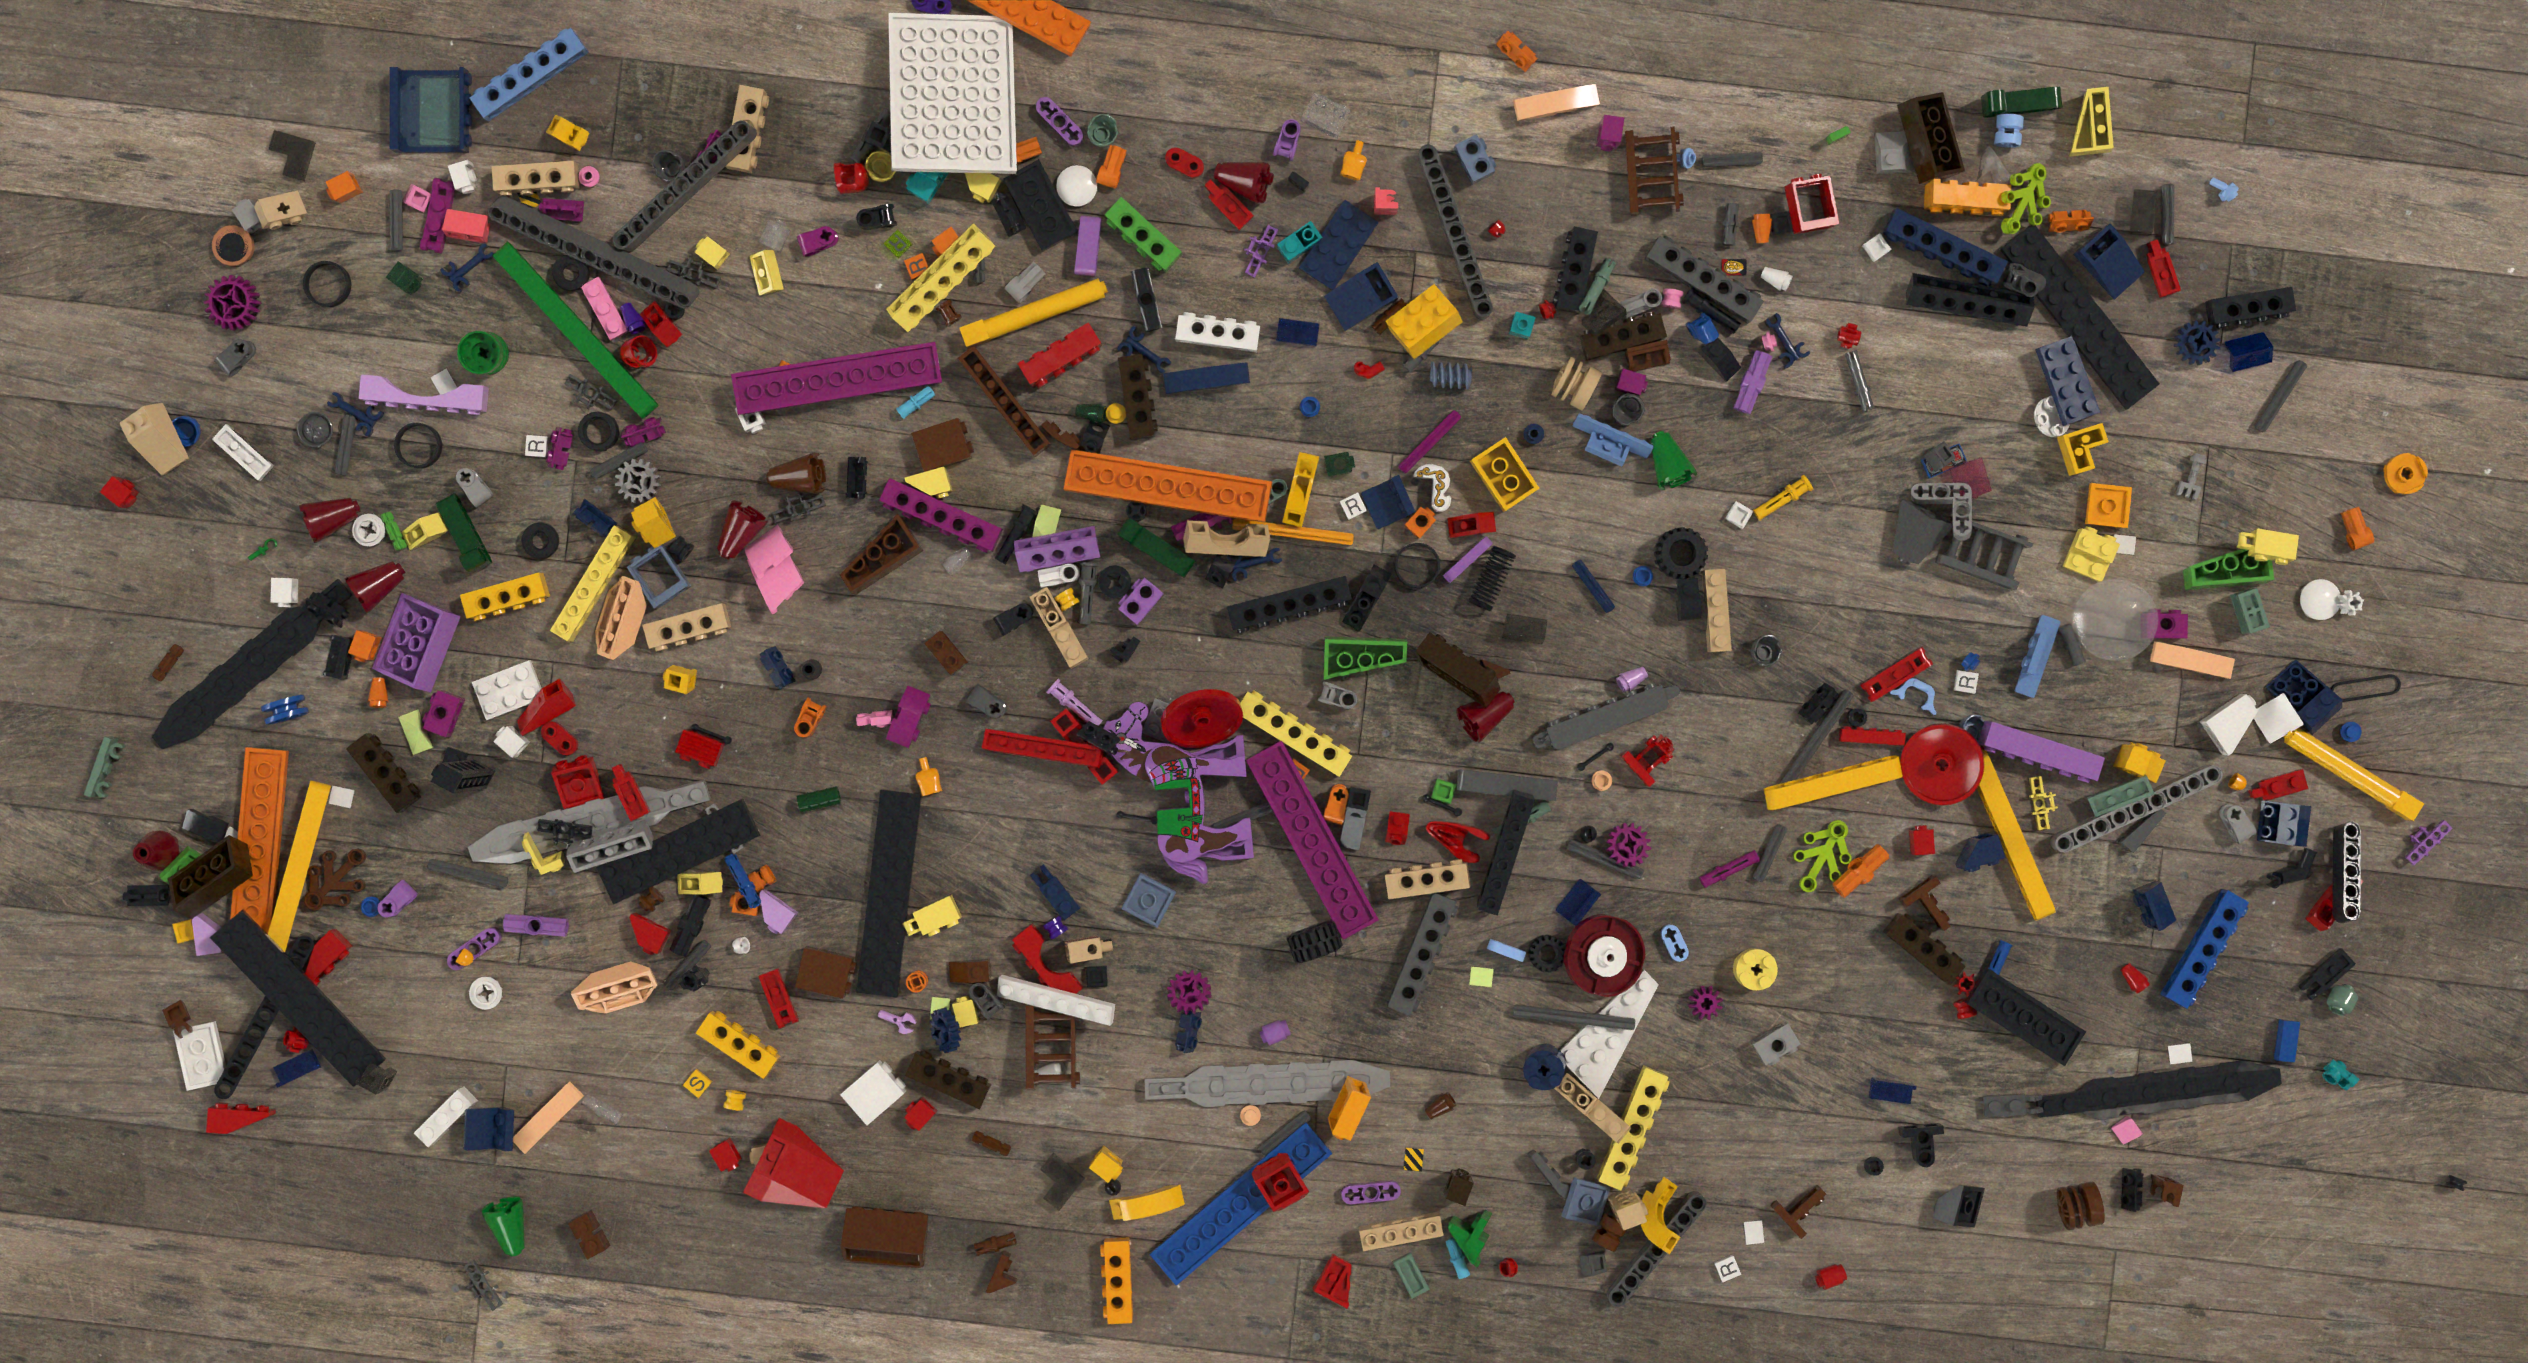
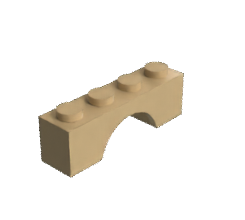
M1187 520L1183 541L1185 553L1266 557L1270 534L1268 525L1247 524L1238 533L1221 535L1211 530L1207 521Z
M1703 570L1701 575L1707 608V652L1732 651L1726 570Z

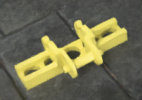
M2042 776L2029 778L2031 788L2029 798L2033 800L2034 812H2032V815H2035L2037 830L2050 829L2048 813L2049 810L2055 811L2058 806H2055L2053 798L2056 794L2049 792V795H2046L2044 793ZM2034 779L2039 780V786H2034ZM2039 789L2041 793L2036 794L2035 790ZM2049 797L2050 807L2045 806L2044 798ZM2038 799L2043 802L2041 807H2037L2035 804ZM2042 819L2046 823L2044 827H2041L2040 820Z

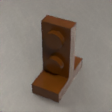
M1931 875L1901 896L1899 901L1903 906L1908 907L1919 899L1938 928L1945 931L1951 927L1948 923L1950 918L1944 910L1940 911L1936 906L1938 901L1933 894H1928L1929 891L1941 884L1936 876Z
M1816 1185L1788 1212L1777 1200L1770 1206L1796 1235L1802 1239L1807 1233L1797 1221L1807 1217L1809 1210L1813 1206L1820 1205L1824 1201L1826 1193L1821 1187Z

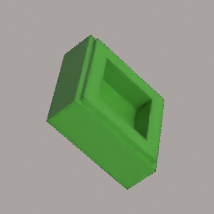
M1845 126L1829 134L1826 137V141L1830 145L1847 137L1851 131L1848 126Z
M1436 779L1431 798L1451 804L1457 784Z

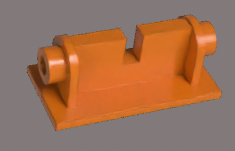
M1507 31L1501 36L1496 45L1515 62L1517 67L1526 73L1538 58L1526 45L1520 49L1519 46L1522 44V41L1513 32Z
M2073 210L2070 212L2071 217H2068L2067 211H2053L2052 214H2048V221L2051 222L2048 232L2062 233L2065 231L2076 230L2081 232L2089 230L2094 217H2091V212L2087 210Z

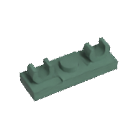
M113 736L103 738L84 795L89 797H108L109 794L104 793L102 788L103 786L112 787V784L104 782V779L112 770V759L122 758L121 755L116 753V748L126 747L123 743H117L118 738Z
M2145 774L2087 798L2095 817L2152 796L2154 791Z

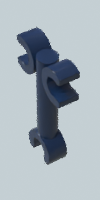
M486 243L479 247L477 255L459 269L451 261L449 262V265L452 267L450 272H446L443 268L440 269L441 273L449 277L453 282V288L456 291L462 292L459 288L460 282H464L467 286L470 285L468 279L463 277L466 273L484 259L490 260L494 258L492 256L494 252H490L488 255L484 254V250L489 247Z
M1776 313L1774 315L1776 323L1772 324L1769 319H1766L1765 324L1768 328L1774 329L1787 351L1778 357V359L1788 358V364L1783 366L1785 369L1792 366L1795 360L1807 357L1810 351L1806 353L1800 352V347L1805 344L1804 342H1800L1794 348L1780 325V315Z
M1133 326L1129 331L1130 336H1128L1125 342L1119 344L1117 350L1120 352L1123 347H1128L1129 352L1126 356H1131L1133 349H1135L1156 364L1160 373H1165V370L1160 365L1163 362L1171 365V361L1168 358H1160L1140 344L1139 341L1143 340L1145 334L1142 332L1139 337H1134L1133 333L1136 327Z
M333 392L332 394L338 400L335 404L328 401V406L341 408L361 420L362 422L357 424L356 430L361 431L366 426L367 432L365 436L370 437L373 434L376 420H380L384 412L379 411L376 416H373L372 411L375 407L370 405L366 409L365 414L345 402L341 394Z
M1273 548L1270 553L1266 554V557L1256 556L1241 560L1242 556L1239 555L1233 567V580L1237 581V572H1242L1244 578H1247V571L1243 568L1270 561L1274 563L1282 562V558L1275 559L1273 557V553L1280 551V549Z

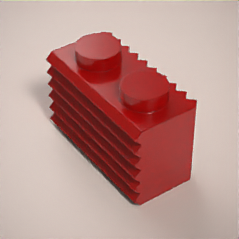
M683 729L675 753L680 754V759L691 762V759L699 761V766L710 769L711 766H717L725 743L688 729Z

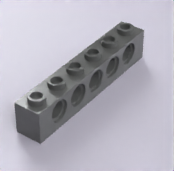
M1659 236L1645 257L1646 261L1689 288H1694V291L1709 298L1711 302L1743 322L1749 324L1764 302L1760 299V294L1753 290L1749 292L1744 289V285L1738 280L1733 279L1732 281L1726 277L1727 274L1718 268L1712 269L1708 266L1709 263L1700 257L1698 259L1691 255L1692 252L1687 248L1677 247L1671 238L1667 236ZM1666 252H1673L1675 254V261H1668L1665 256ZM1683 263H1690L1693 267L1692 272L1684 271ZM1702 273L1709 275V283L1701 281L1700 275ZM1719 284L1727 287L1726 294L1719 293ZM1736 295H1741L1744 298V305H1738L1735 302Z
M1439 893L1431 894L1387 1002V1007L1409 1016L1412 1012H1416L1420 1003L1417 1000L1419 993H1424L1427 986L1426 976L1427 974L1431 975L1435 963L1432 961L1435 955L1439 956L1443 946L1440 943L1443 936L1446 937L1451 925H1448L1450 917L1454 918L1458 910L1456 900ZM1436 911L1444 912V919L1440 922L1433 919ZM1429 930H1435L1437 933L1436 938L1432 941L1426 939V933ZM1421 949L1429 951V956L1426 959L1418 957V952ZM1413 968L1421 969V975L1418 978H1412L1410 971ZM1405 987L1414 989L1411 997L1403 996L1402 991Z

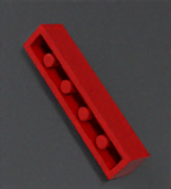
M1843 726V729H1839V741L1905 746L1906 733L1895 729L1894 732H1889V729L1876 731L1877 728L1864 730L1863 727H1856L1855 730L1851 729V727Z

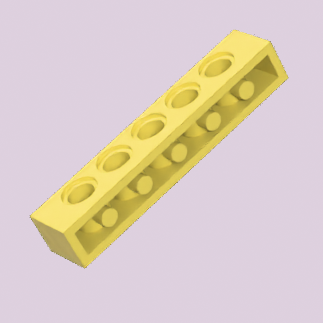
M973 223L886 310L901 327L909 332L919 324V321L926 314H929L934 309V306L940 300L945 299L948 293L956 285H959L963 278L970 271H973L984 257L991 254L995 245Z
M614 525L552 626L551 632L566 641L573 642L636 539V536L619 526Z
M1253 690L1252 693H1246L1240 703L1243 718L1340 777L1352 758V755L1349 754L1350 749L1342 744L1339 747L1332 744L1333 739L1324 733L1319 736L1314 732L1316 728L1305 722L1304 726L1298 723V717L1288 712L1285 715L1279 711L1281 707L1270 701L1269 704L1262 700L1264 696ZM1257 705H1263L1266 709V713L1261 717L1254 714V708ZM1276 715L1283 718V724L1280 727H1274L1271 724V719ZM1293 726L1298 727L1301 731L1300 736L1297 738L1289 736V729ZM1310 737H1315L1318 741V745L1314 749L1306 746V741ZM1325 749H1334L1335 757L1330 760L1326 759L1323 755Z
M1643 1065L1621 1117L1629 1126L1638 1124L1639 1130L1636 1133L1628 1132L1619 1144L1612 1139L1597 1175L1599 1182L1622 1191L1623 1186L1626 1187L1630 1180L1629 1171L1631 1167H1635L1638 1160L1636 1154L1639 1148L1642 1149L1645 1144L1646 1138L1644 1135L1646 1130H1650L1653 1125L1654 1119L1652 1116L1654 1111H1658L1662 1102L1660 1100L1661 1094L1668 1089L1670 1081H1668L1666 1074ZM1648 1086L1655 1087V1092L1651 1096L1645 1095V1089ZM1640 1105H1646V1113L1638 1114L1637 1108ZM1624 1143H1631L1630 1151L1622 1152V1145ZM1616 1162H1623L1622 1170L1615 1171L1613 1169Z

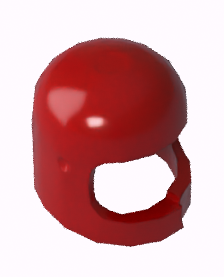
M841 162L834 163L835 182L840 194L859 193L867 189L869 176L863 164L845 165Z
M640 335L628 339L622 344L620 357L623 363L629 367L646 368L653 365L656 361L657 348L650 338ZM636 347L644 348L646 351V357L640 361L638 360L640 355H637V357L634 355V350L636 353L639 352ZM652 356V359L646 363L647 359Z

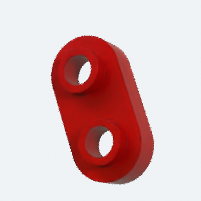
M1176 147L1167 151L1165 160L1170 168L1190 178H1198L1203 174L1204 164L1200 158ZM1177 154L1179 160L1173 161L1172 156ZM1195 163L1197 164L1198 168L1196 170H1191L1190 165Z
M550 721L542 726V737L560 754L572 755L578 750L579 744L577 739L561 724ZM549 728L554 729L552 736L548 733ZM566 741L570 744L568 749H565L563 746Z

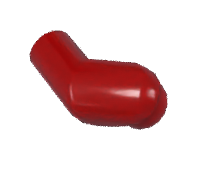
M1361 361L1356 362L1354 365V372L1358 376L1367 379L1385 370L1380 361L1373 366L1365 365Z

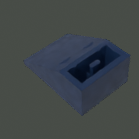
M2111 224L2100 229L2073 254L2114 300L2145 273L2125 239Z
M1378 262L1359 272L1324 296L1344 331L1398 300L1397 293Z
M2296 659L2266 686V689L2275 698L2283 693L2286 695L2302 720V727L2311 735L2342 708L2343 699Z

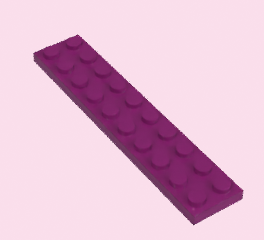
M935 342L731 374L738 415L942 383Z
M1279 741L1246 759V763L1330 918L1335 922L1341 938L1344 940L1378 921V917L1283 742Z

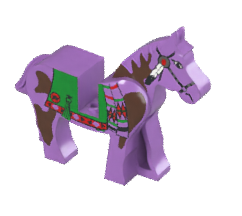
M1142 702L1133 703L1121 718L1111 722L1107 721L1103 728L1121 738L1116 744L1118 752L1116 755L1112 754V756L1133 775L1152 783L1155 790L1188 787V790H1185V801L1190 803V806L1157 810L1158 846L1167 864L1178 873L1206 884L1208 882L1207 865L1204 861L1197 859V857H1211L1222 861L1254 858L1250 817H1245L1236 824L1224 828H1213L1203 825L1205 796L1201 775L1247 777L1243 735H1237L1227 743L1215 744L1196 752H1188L1174 744L1143 741L1142 721L1148 717L1149 708Z

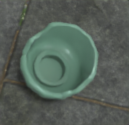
M1099 114L1093 117L1087 127L1090 142L1097 147H1107L1113 144L1118 135L1116 120L1108 114Z

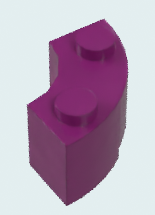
M907 686L898 705L897 713L891 722L886 737L887 740L907 748L910 747L912 741H917L920 730L917 729L924 714H928L931 704L928 703L930 694Z

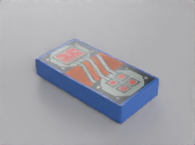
M1960 443L1949 447L1956 458L1937 472L1932 469L1925 458L1921 459L1928 479L1967 462Z

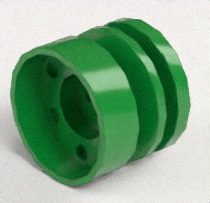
M474 331L466 334L461 339L457 349V356L460 364L467 371L474 374L491 375L498 373L505 367L509 359V349L501 336L491 332ZM485 350H489L487 357H483Z

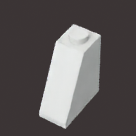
M2237 695L2199 721L2222 755L2229 756L2233 753L2258 712L2255 707L2256 702L2250 695Z

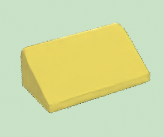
M763 250L750 255L759 295L783 290L775 252L773 250Z

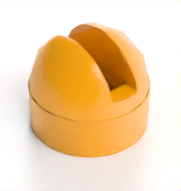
M2235 773L2230 778L2228 787L2237 791L2243 790L2247 784L2246 778L2239 773Z
M464 948L455 962L461 966H468L473 962V954Z

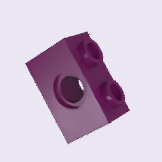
M1604 115L1599 122L1596 147H1601L1602 151L1608 152L1617 149L1622 139L1624 117Z
M2148 609V613H2141L2140 638L2187 639L2188 614H2181V610H2168V613H2161V609ZM2162 619H2166L2168 622L2165 630L2161 627Z
M444 690L434 692L430 699V704H432L430 710L423 717V729L443 737H451L465 698ZM441 707L446 710V716L443 719L438 714Z

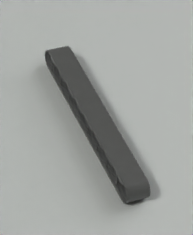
M742 120L735 122L615 233L613 237L615 247L632 252L756 138V128ZM747 127V133L742 136L743 128ZM732 141V147L727 150L728 142ZM717 154V161L712 163L713 156ZM702 168V175L697 177V171ZM687 182V189L683 191L682 186ZM670 196H672L673 200L671 204L668 205L667 200ZM657 209L658 214L656 218L653 219V212ZM642 223L643 228L638 232V226ZM627 237L628 243L624 246L623 240Z
M1423 145L1418 153V161L1473 314L1478 319H1486L1492 313V302L1442 163L1433 145ZM1424 151L1432 152L1433 158L1430 160L1424 159L1422 156ZM1437 170L1440 173V177L1432 179L1429 176V172ZM1444 189L1447 196L1439 198L1436 195V191ZM1450 208L1453 210L1454 215L1447 218L1443 215V210ZM1453 227L1458 228L1461 235L1453 237L1450 234V229ZM1465 247L1468 254L1466 256L1458 255L1457 248ZM1464 267H1473L1474 274L1471 276L1466 275ZM1478 285L1481 288V294L1474 295L1471 292V286ZM1478 305H1486L1488 307V313H1479L1477 309Z

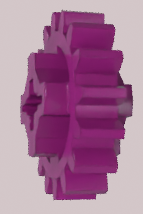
M1623 823L1621 828L1616 826L1614 828L1615 832L1608 834L1612 839L1606 840V843L1610 844L1606 851H1612L1609 858L1615 857L1617 859L1615 864L1623 862V867H1627L1630 863L1631 867H1635L1636 862L1640 865L1643 863L1642 858H1648V854L1645 852L1651 850V847L1647 846L1651 839H1645L1648 833L1647 831L1641 833V826L1635 829L1634 823H1631L1629 827H1627L1626 823ZM1621 834V840L1619 843L1616 844V840L1618 836ZM1625 843H1631L1632 847H1625ZM1638 847H1641L1640 853L1637 855L1636 850Z
M1184 970L1181 977L1176 974V981L1170 980L1172 987H1167V992L1170 993L1167 997L1168 1001H1171V1007L1177 1006V1012L1183 1009L1185 1015L1188 1014L1189 1010L1196 1014L1197 1008L1203 1011V1004L1208 1005L1209 1001L1207 998L1212 996L1210 992L1211 985L1207 984V977L1202 979V974L1199 972L1197 975H1194L1193 970L1190 971V974H1187ZM1199 985L1202 987L1203 993L1198 990ZM1176 991L1180 994V999L1176 997Z

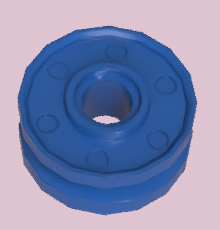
M304 695L280 699L261 706L262 712H272L273 714L265 719V724L280 723L308 714V707H297V704L305 700Z

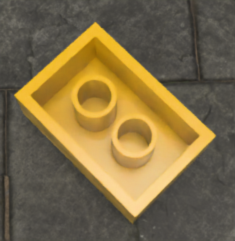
M1433 284L1385 322L1394 337L1411 357L1415 359L1463 321L1458 310L1438 287Z
M1506 437L1470 461L1503 512L1540 489Z

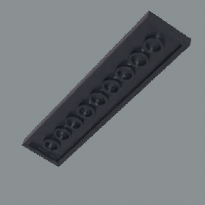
M2030 225L2000 249L2010 263L2023 265L2027 269L2044 276L2046 286L2036 294L2037 298L2068 337L2072 336L2077 349L2125 410L2129 409L2160 384L2036 226ZM2031 282V285L2036 288V285Z
M880 790L856 993L898 997L906 933L903 923L907 921L921 794Z
M244 909L210 937L353 1087L385 1061L386 1058Z

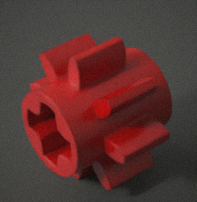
M1848 322L1846 327H1840L1837 335V341L1841 342L1840 347L1850 349L1852 345H1858L1862 333L1857 330L1858 325Z
M1964 971L1961 978L1957 976L1955 979L1957 984L1952 986L1959 989L1957 995L1965 992L1966 997L1969 996V991H1972L1977 981L1972 979L1974 974L1968 977ZM1964 979H1966V982L1971 983V986H1968L1967 990L1965 987H1961V983L1964 982Z
M293 1026L292 1031L287 1030L283 1037V1044L287 1046L286 1049H289V1052L299 1053L300 1049H306L309 1044L306 1037L295 1026Z

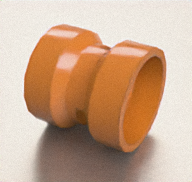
M767 864L762 866L758 872L754 871L748 874L749 880L754 883L757 892L763 890L767 884L771 885L776 882V878Z
M920 970L909 974L906 979L907 988L915 993L922 991L928 985L927 974Z

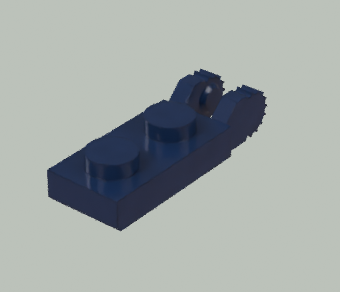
M1043 864L1040 868L1044 875L1050 879L1047 883L1043 884L1040 877L1034 872L1030 876L1040 887L1039 890L1065 921L1081 907L1058 878L1053 876Z

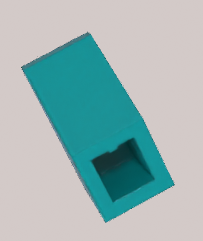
M1310 221L1279 242L1277 248L1287 263L1290 264L1306 253L1323 237L1312 221Z

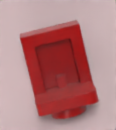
M1389 812L1385 842L1393 845H1405L1410 814Z

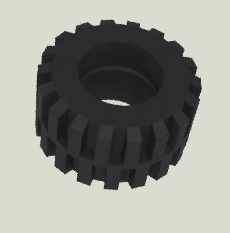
M1680 527L1665 532L1655 545L1654 556H1656V565L1658 564L1661 572H1664L1668 577H1673V579L1693 577L1706 565L1705 561L1708 559V546H1705V539L1701 538V534L1694 532L1691 528ZM1678 541L1686 542L1692 550L1691 561L1682 566L1675 564L1670 557V548Z
M1326 921L1304 928L1286 938L1296 963H1303L1323 957L1339 950L1343 946L1334 921Z

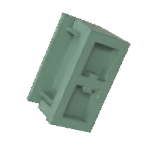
M2257 588L2247 589L2230 595L2242 634H2251L2270 627Z

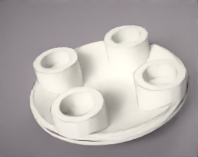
M1075 165L1061 172L1057 179L1056 188L1059 197L1066 204L1083 206L1089 204L1097 192V183L1094 174L1088 168Z
M2049 396L2038 402L2034 411V420L2038 429L2049 437L2063 435L2068 430L2070 424L2062 425L2053 397Z
M2313 580L2301 589L2300 604L2302 610L2307 617L2316 620L2331 618L2340 608V606H2336L2337 603H2340L2338 598L2340 592L2328 580Z

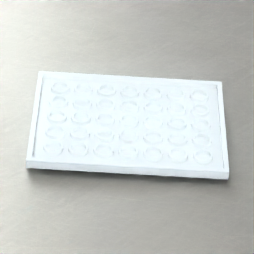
M889 13L891 171L1016 174L1013 26L996 16Z

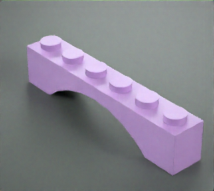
M361 375L359 399L365 401L366 405L378 406V402L386 403L387 407L398 408V404H404L408 409L418 410L419 406H425L426 410L439 411V408H447V412L459 413L460 410H467V414L480 415V412H487L489 388L481 385L462 384L455 390L442 395L416 396L402 391L385 377Z

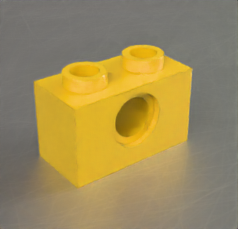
M1103 1145L1092 1159L1089 1169L1109 1183L1111 1179L1115 1181L1121 1174L1123 1160Z

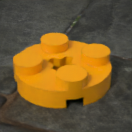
M2410 453L2398 454L2392 457L2383 468L2387 486L2397 494H2411L2419 491L2424 486L2423 483L2428 475L2425 462L2420 457ZM2403 469L2410 471L2407 480L2401 475Z

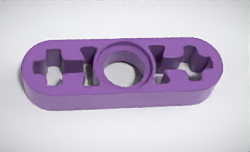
M1040 98L1036 103L1038 114L1070 146L1080 145L1084 138L1081 129L1050 98ZM1042 103L1050 104L1049 109L1054 113L1050 119L1047 118L1050 114L1046 110L1041 111ZM1062 116L1065 118L1066 122L1063 127H1056L1054 125L1056 117ZM1069 124L1072 125L1071 127H1069V129L1074 134L1076 132L1079 133L1077 135L1079 138L1077 141L1075 139L1071 141L1069 140L1071 138L1070 134L1067 131H1065L1068 128Z
M1485 536L1450 568L1443 577L1451 583L1485 552L1493 542Z
M494 927L485 929L452 952L447 958L448 966L453 970H460L466 967L454 964V956L458 957L464 948L469 950L470 944L476 943L480 947L479 953L473 954V961L501 941V932ZM488 932L496 935L494 942L492 940L485 944L482 942V940L488 938Z
M1377 1181L1348 1184L1343 1187L1341 1195L1343 1201L1347 1204H1360L1395 1200L1400 1196L1401 1189L1396 1181ZM1389 1185H1393V1188L1397 1189V1191H1394V1195H1390L1389 1192H1383L1384 1197H1380L1379 1186H1382V1190L1389 1189ZM1368 1187H1374L1377 1190V1194L1375 1197L1369 1198L1365 1195V1190ZM1358 1188H1362L1363 1199H1359L1360 1195H1354L1353 1199L1345 1196L1349 1189L1357 1193L1359 1192Z

